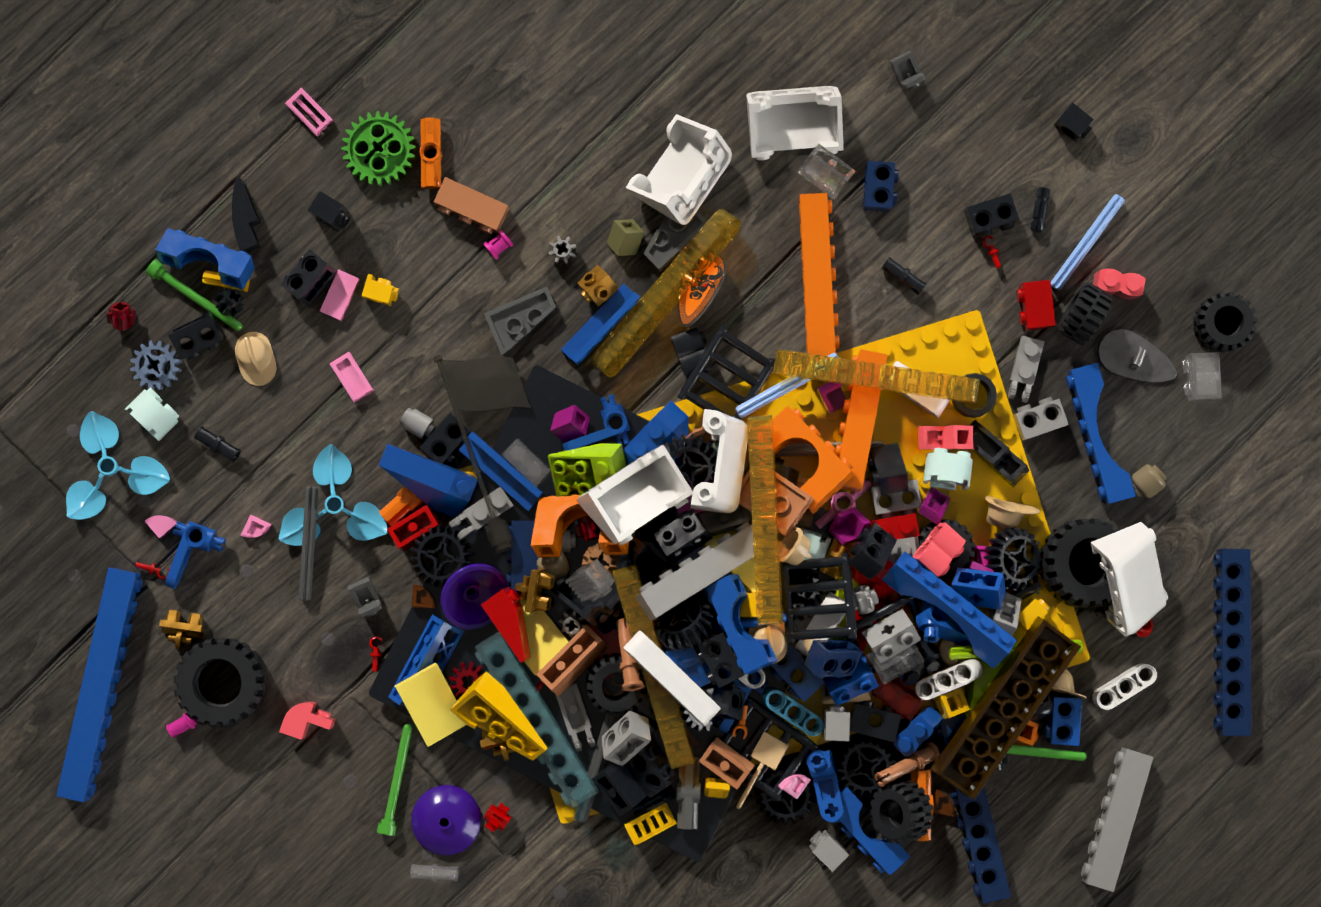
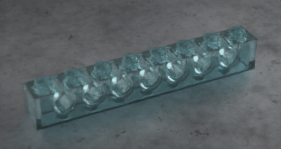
M497 632L476 645L477 652L475 655L482 665L486 664L489 669L488 673L505 687L529 721L532 714L540 716V725L538 727L532 726L540 738L544 734L552 736L553 744L547 747L546 751L537 758L542 765L546 764L551 771L548 775L553 784H558L563 791L560 795L567 806L571 804L572 808L598 793L599 790L591 780V777L526 670L501 633ZM497 653L504 657V663L501 667H497L493 663V657ZM509 673L516 677V684L513 687H509L505 683V677ZM521 693L527 695L529 699L525 707L520 706L517 702V697ZM556 754L564 756L565 765L563 767H558L554 764L553 759ZM572 774L577 777L578 783L576 787L567 785V775Z

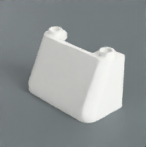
M821 86L759 91L746 95L752 158L767 160L774 154V151L819 147L827 155L837 154L838 151L844 150L842 98L837 87Z
M676 114L667 126V137L671 142L648 177L643 174H636L631 178L626 189L630 194L665 216L685 225L693 218L729 165L732 152L717 130Z
M704 409L702 427H704L707 433L712 435L713 441H719L714 483L701 482L696 485L692 493L690 509L725 514L732 513L739 505L749 428L742 420L719 411Z
M661 445L590 489L576 500L614 544L620 543L622 546L632 540L631 534L645 523L674 505L678 509L689 502L687 497L692 495L693 491L665 446Z
M1142 522L1091 542L1093 553L1101 555L1102 562L1099 564L1106 572L1113 605H1110L1109 610L1105 611L1107 621L1125 637L1136 633L1166 606V600H1168L1167 592L1162 583L1154 543L1156 535L1151 528L1148 529Z

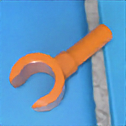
M746 705L743 706L741 721L739 720L738 725L733 730L734 737L736 736V730L739 728L745 732L743 739L748 733V729L745 726L748 709Z

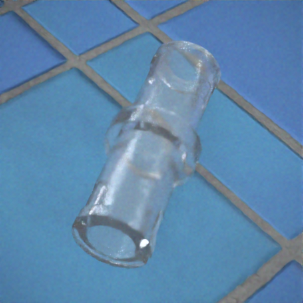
M433 863L432 865L412 864L410 878L431 879V882H437V880L457 882L459 867L438 866V863Z

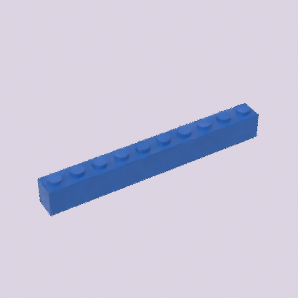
M108 568L59 781L57 797L85 802L94 796L96 784L94 783L95 774H98L101 768V761H99L100 752H103L106 746L105 730L109 728L112 716L109 715L110 708L114 706L117 693L114 692L116 683L120 682L122 676L120 664L127 654L125 642L132 632L130 620L137 609L135 598L137 592L139 593L142 587L141 573Z

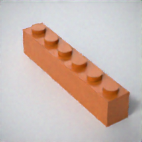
M860 349L858 355H853L851 369H855L853 378L849 377L847 391H850L849 400L845 399L842 413L846 414L845 422L840 423L838 435L842 436L840 445L836 444L837 451L835 452L840 459L846 458L853 466L851 471L854 477L841 488L843 490L860 493L863 488L887 354Z

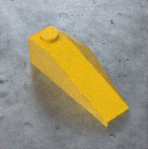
M487 671L473 682L450 709L473 729L477 726L487 731V736L492 739L498 737L507 742V746L532 761L547 749L545 743L505 687Z

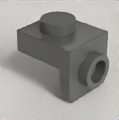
M910 50L889 61L899 85L905 89H914L920 86L921 82L926 79L925 75L920 72L915 57Z
M369 577L348 586V591L358 607L361 618L373 616L382 609L381 599Z

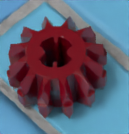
M463 662L460 664L462 672L458 668L453 669V672L458 677L450 676L449 680L456 682V684L450 686L451 690L459 689L455 697L461 696L471 686L466 687L464 685L466 682L465 676L467 678L472 676L474 678L472 682L481 676L479 672L483 668L482 665L473 670L474 662H470L469 669H467L466 664Z

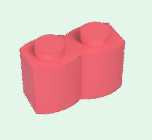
M1102 269L1094 274L1093 285L1110 295L1115 294L1122 299L1130 300L1143 295L1146 278L1136 273L1122 274L1114 269Z
M939 523L914 553L913 558L937 577L943 576L950 569L949 564L951 560L957 558L963 552V545L966 540L947 523Z

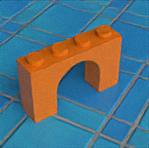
M787 406L753 437L747 445L763 463H768L783 448L793 443L808 444L818 452L819 465L817 471L800 488L814 498L808 507V510L814 514L854 477L851 471L853 466L846 458L840 459L835 454L837 450L829 441L824 443L819 438L821 433L812 424L809 427L803 421L805 419L804 415L797 408L792 410Z
M580 495L539 497L531 540V547L538 558L560 557L563 536L567 527L575 520L588 516L576 500ZM600 529L598 543L605 555L628 554L629 542L622 546L620 543L614 544Z

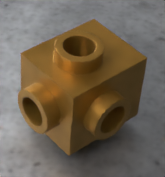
M598 264L577 282L582 288L580 294L588 303L593 301L598 307L619 289L611 277Z

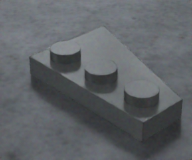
M698 211L689 223L685 225L664 216L662 224L656 230L644 252V256L659 271L666 267L710 226V223Z
M544 287L488 311L484 315L501 355L504 356L557 308L548 287Z

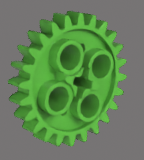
M379 111L376 112L375 117H372L368 112L366 120L359 116L360 124L352 122L354 130L346 129L350 137L342 139L344 143L348 144V146L341 148L343 152L348 153L343 156V160L351 161L346 167L348 169L355 168L352 172L353 176L356 177L361 174L360 181L364 182L368 178V183L371 186L375 180H377L379 186H382L383 180H386L391 185V178L393 177L395 180L400 181L398 174L401 173L406 176L407 173L404 168L413 167L408 162L409 159H416L415 155L410 153L417 150L416 146L410 145V143L415 141L414 136H408L412 132L411 129H404L406 123L404 120L398 123L397 115L390 119L388 112L385 113L384 117H381ZM377 128H383V136L379 138L373 136ZM390 134H394L393 138L387 140ZM396 143L401 145L399 152H390L391 145ZM362 144H366L369 147L365 154L357 152L358 147ZM375 146H382L383 151H376ZM370 158V161L365 164V160ZM377 160H384L385 166L382 169H374V164Z

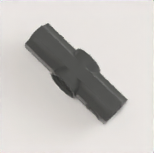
M680 757L676 803H678L677 828L697 829L701 783H699L700 757Z

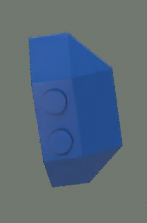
M670 401L623 449L626 466L661 445L665 446L666 442L672 443L674 436L681 440L682 434L686 437L689 435L688 416L674 402ZM678 454L672 458L673 461H675V458H678Z

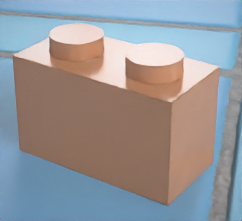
M716 738L699 760L700 763L736 789L740 787L755 766L719 738Z

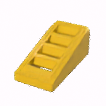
M705 778V796L727 798L730 790L729 783L723 779Z
M667 802L624 823L634 846L677 824ZM660 811H663L668 821L665 824L658 813ZM652 815L655 816L659 824L657 828H655L650 818ZM645 819L651 829L649 832L646 831L642 823ZM636 824L642 833L639 837L633 827Z

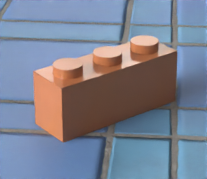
M447 177L444 178L434 200L435 205L438 206V211L449 216L451 213L459 216L458 220L468 225H471L472 222L480 225L479 229L488 234L500 231L509 211L508 205Z
M586 624L536 675L560 697L609 646Z

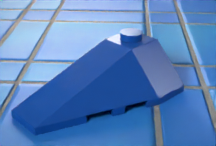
M390 444L386 445L379 462L381 468L434 511L454 518L469 503L478 481L471 474Z

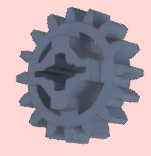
M152 340L149 341V347L141 344L142 351H134L137 358L130 359L132 363H135V367L130 368V371L137 372L133 377L134 380H141L140 386L145 387L148 384V389L151 388L152 390H154L155 385L160 391L163 390V384L171 387L170 380L177 381L178 378L175 376V373L182 371L177 368V364L182 363V360L175 359L178 355L177 351L170 352L172 346L167 344L164 347V342L158 341L157 346ZM153 351H163L165 354L156 356ZM154 361L159 362V364L157 365L159 368L158 370L152 369L155 366L153 363ZM170 364V370L167 373L168 365ZM156 375V377L159 378V380L152 381L149 380L147 377Z

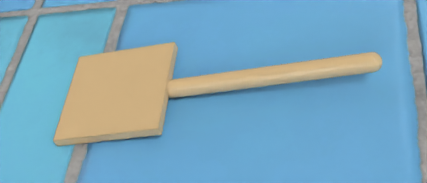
M766 732L762 734L751 754V757L760 761V764L736 806L737 809H740L764 765L775 770L789 745Z

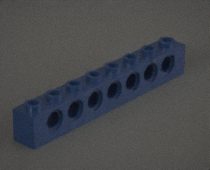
M700 546L677 562L680 564L689 557H691L692 561L700 557L698 552L704 548ZM706 588L699 591L701 595L703 593L708 594ZM790 644L787 647L786 661L783 664H771L774 668L771 673L780 683L784 680L790 686L787 691L795 700L801 698L805 701L825 682L821 678L812 675L811 671L804 665L805 660ZM794 669H800L802 672V678L797 682H793L790 679V673Z
M1217 549V554L1213 556L1214 567H1217V577H1214L1213 580L1214 590L1217 591V600H1214L1213 603L1214 613L1217 614V623H1214L1213 627L1214 636L1217 637V646L1214 647L1213 651L1214 660H1217V670H1214L1213 675L1214 683L1217 684V693H1214V706L1217 707V716L1214 717V729L1217 730V734L1222 736H1251L1250 549ZM1230 566H1233L1236 571L1232 579L1227 575V569ZM1230 589L1234 590L1236 594L1232 602L1227 599V592ZM1231 612L1236 617L1232 625L1227 622V616ZM1230 636H1234L1236 639V644L1233 648H1229L1227 645V639ZM1230 659H1234L1236 662V667L1233 671H1229L1227 668V663ZM1233 682L1236 685V691L1230 695L1227 691V686ZM1233 705L1236 708V714L1234 717L1229 718L1227 710Z
M964 712L954 717L943 719L942 724L935 731L937 738L942 739L943 747L940 748L941 753L948 745L950 736L958 731L967 718ZM953 787L954 793H951L954 807L958 806L960 814L956 816L958 827L960 830L963 829L965 834L962 844L965 853L969 852L971 861L967 862L970 875L975 876L976 884L973 885L976 899L980 898L983 904L1010 898L1011 895L985 787L981 789L975 800L965 796ZM975 802L977 804L976 811L968 814L966 812L967 804ZM975 825H981L982 833L976 837L972 836V828ZM980 848H987L988 855L984 859L977 858V851ZM986 871L993 872V879L989 882L982 880V876Z

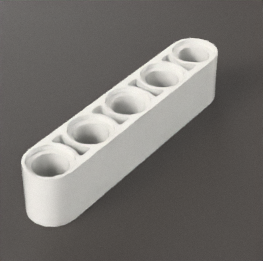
M640 630L623 647L645 671L703 726H706L721 709Z

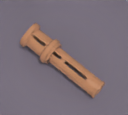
M624 618L616 621L622 657V662L619 666L620 671L623 672L624 679L622 689L624 691L640 690L644 687L643 682L640 681L639 669L641 666L623 649L633 637L631 619L626 618V623H624Z
M932 742L926 743L924 748L916 750L902 761L875 774L876 781L884 777L877 784L880 787H884L886 784L914 769H924L926 764L937 761L940 756L939 749Z

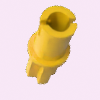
M206 270L203 274L202 281L204 284L224 287V289L240 290L223 284L218 272ZM250 278L242 291L248 292Z

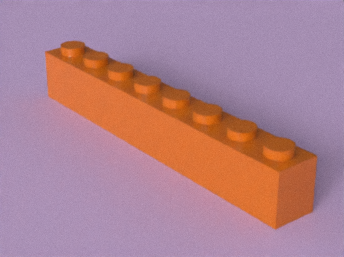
M827 193L799 195L807 367L832 353H836V349L840 348L839 335L835 336L834 327H838V313L833 311V304H837V291L832 290V281H836V269L831 267V259L835 258L834 245H830V236H833L834 230L833 222H829L828 214L832 213V200H828ZM841 363L814 379H835L837 372H841Z

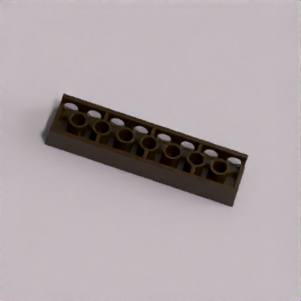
M1037 616L930 770L965 796L975 800L1081 646L1058 631L1045 619Z

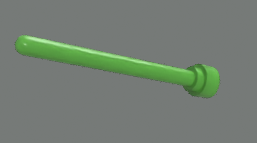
M155 259L148 266L146 275L152 279H162L208 312L211 311L215 317L234 330L240 331L243 326L239 321L231 316L222 315L213 303L166 272L167 269L164 268L163 263Z
M408 723L403 726L385 817L382 818L381 823H378L377 833L395 836L397 826L395 825L394 815L412 733V725Z
M1012 745L1007 754L1084 761L1087 758L1086 753L1081 751Z

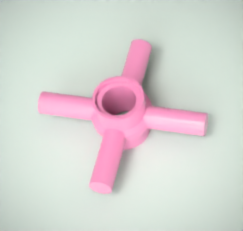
M866 479L860 493L836 492L831 497V509L818 519L814 525L821 530L835 518L836 514L854 507L856 508L855 500L873 486L871 482ZM845 500L849 502L850 506L846 509H841L837 506V503Z

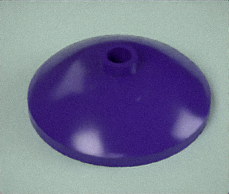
M471 564L465 566L451 575L445 583L440 598L441 609L448 621L459 628L478 629L492 623V620L481 604L502 589L508 587L507 581L500 571L490 565Z
M454 785L433 787L418 799L413 808L411 817L413 833L418 842L432 853L453 855L462 852L474 842L481 826L479 806L473 796L460 787ZM442 818L448 819L449 824L447 826L441 824Z

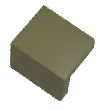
M633 219L614 220L607 244L617 256L636 255L644 231Z

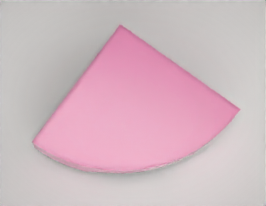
M162 515L153 516L145 520L147 525L160 539L171 531L177 523L173 518Z
M250 515L240 536L247 538L260 537L270 530L272 524Z
M795 774L784 779L778 786L798 799L810 782V779L804 775Z

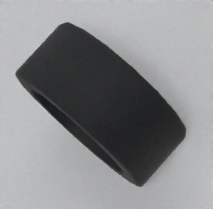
M978 373L967 374L960 378L953 386L951 393L952 404L956 411L970 418L981 417L991 411L997 398L996 387L991 379ZM977 382L986 389L987 401L982 407L970 409L962 403L960 393L967 383Z

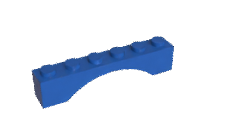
M1098 363L1068 371V376L1065 377L1068 389H1072L1074 395L1072 405L1074 411H1078L1080 416L1078 426L1081 434H1085L1087 442L1084 443L1086 454L1091 456L1093 462L1091 472L1099 483V487H1097L1099 499L1103 500L1104 504H1110L1135 497L1130 474L1110 457L1099 435L1097 405L1104 383Z
M905 551L893 563L882 579L900 595L924 600L948 614L965 632L975 655L993 669L1009 654L1016 642V639L1008 632L1003 630Z

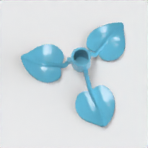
M90 411L83 420L80 430V441L88 453L95 454L100 450L102 451V458L98 461L97 465L101 473L98 475L99 478L95 487L88 481H78L69 488L66 495L67 517L82 520L91 518L103 510L106 504V496L101 491H98L104 476H113L117 471L131 474L128 478L130 488L138 494L148 495L170 481L169 474L161 463L147 456L133 459L131 470L118 466V463L112 457L107 456L105 449L116 445L119 438L117 426L110 419Z
M333 444L325 447L314 462L313 476L319 485L330 484L331 496L325 500V509L317 514L316 520L327 512L338 514L342 511L351 516L347 520L346 527L353 538L366 541L386 535V520L381 516L380 510L375 505L369 502H359L355 505L353 512L343 507V500L335 495L334 484L341 485L349 479L352 472L351 463ZM294 508L284 516L279 534L281 542L294 546L302 545L304 508ZM317 523L315 540L320 534V527Z

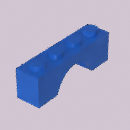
M167 228L155 249L159 262L178 269L193 261H209L218 267L219 276L223 284L240 290L244 289L255 269L252 257L248 253L229 249L223 244L217 245L208 242L202 237L196 238L187 235L181 230L175 231Z
M739 574L728 575L705 587L708 592V601L714 606L718 614V623L724 628L728 636L727 643L737 656V665L745 675L752 674L777 662L778 660L769 640L752 637L742 626L740 610L748 594Z
M842 787L840 791L845 813L840 820L844 825L841 829L850 839L854 836L860 842L857 847L865 856L868 854L872 855L876 860L873 862L874 866L882 874L886 871L891 875L910 858V855L899 843H889L888 839H875L866 835L859 824V813L863 804L848 787L844 789ZM831 804L829 805L830 809L826 810V813L835 817V812L838 811V808Z

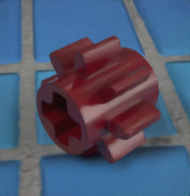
M125 302L114 303L109 308V313H106L107 323H112L113 328L116 330H127L131 325H134L136 310L131 309L130 305Z
M589 516L577 519L579 525L574 526L578 538L583 536L584 541H590L599 537L600 528Z

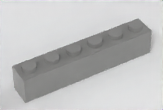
M757 521L751 525L749 522L744 523L736 529L738 533L731 537L728 533L717 540L719 545L713 549L709 545L698 552L700 557L693 561L689 557L678 564L679 570L673 573L670 569L660 575L661 581L653 585L652 582H649L639 588L641 593L635 598L650 622L772 546Z
M1124 747L1121 748V751H1117L1114 759L1116 768L1114 774H1110L1107 784L1110 787L1107 796L1103 797L1101 809H1103L1101 819L1098 818L1094 827L1096 836L1094 841L1091 840L1088 847V854H1090L1088 863H1084L1081 871L1082 881L1086 884L1114 892L1154 757Z

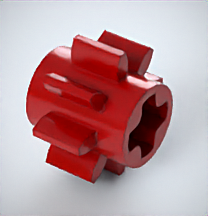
M501 802L498 807L492 804L482 818L487 821L484 827L493 833L496 829L503 831L511 819V816L507 814L509 808Z

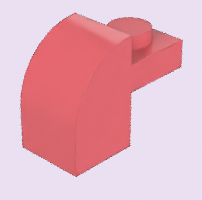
M918 426L919 450L934 451V448H944L948 451L973 449V426Z
M303 702L295 705L286 713L279 732L301 740L305 738L310 723L330 730L333 728L336 719L331 718V713L318 709L317 712H314L317 705L316 702Z

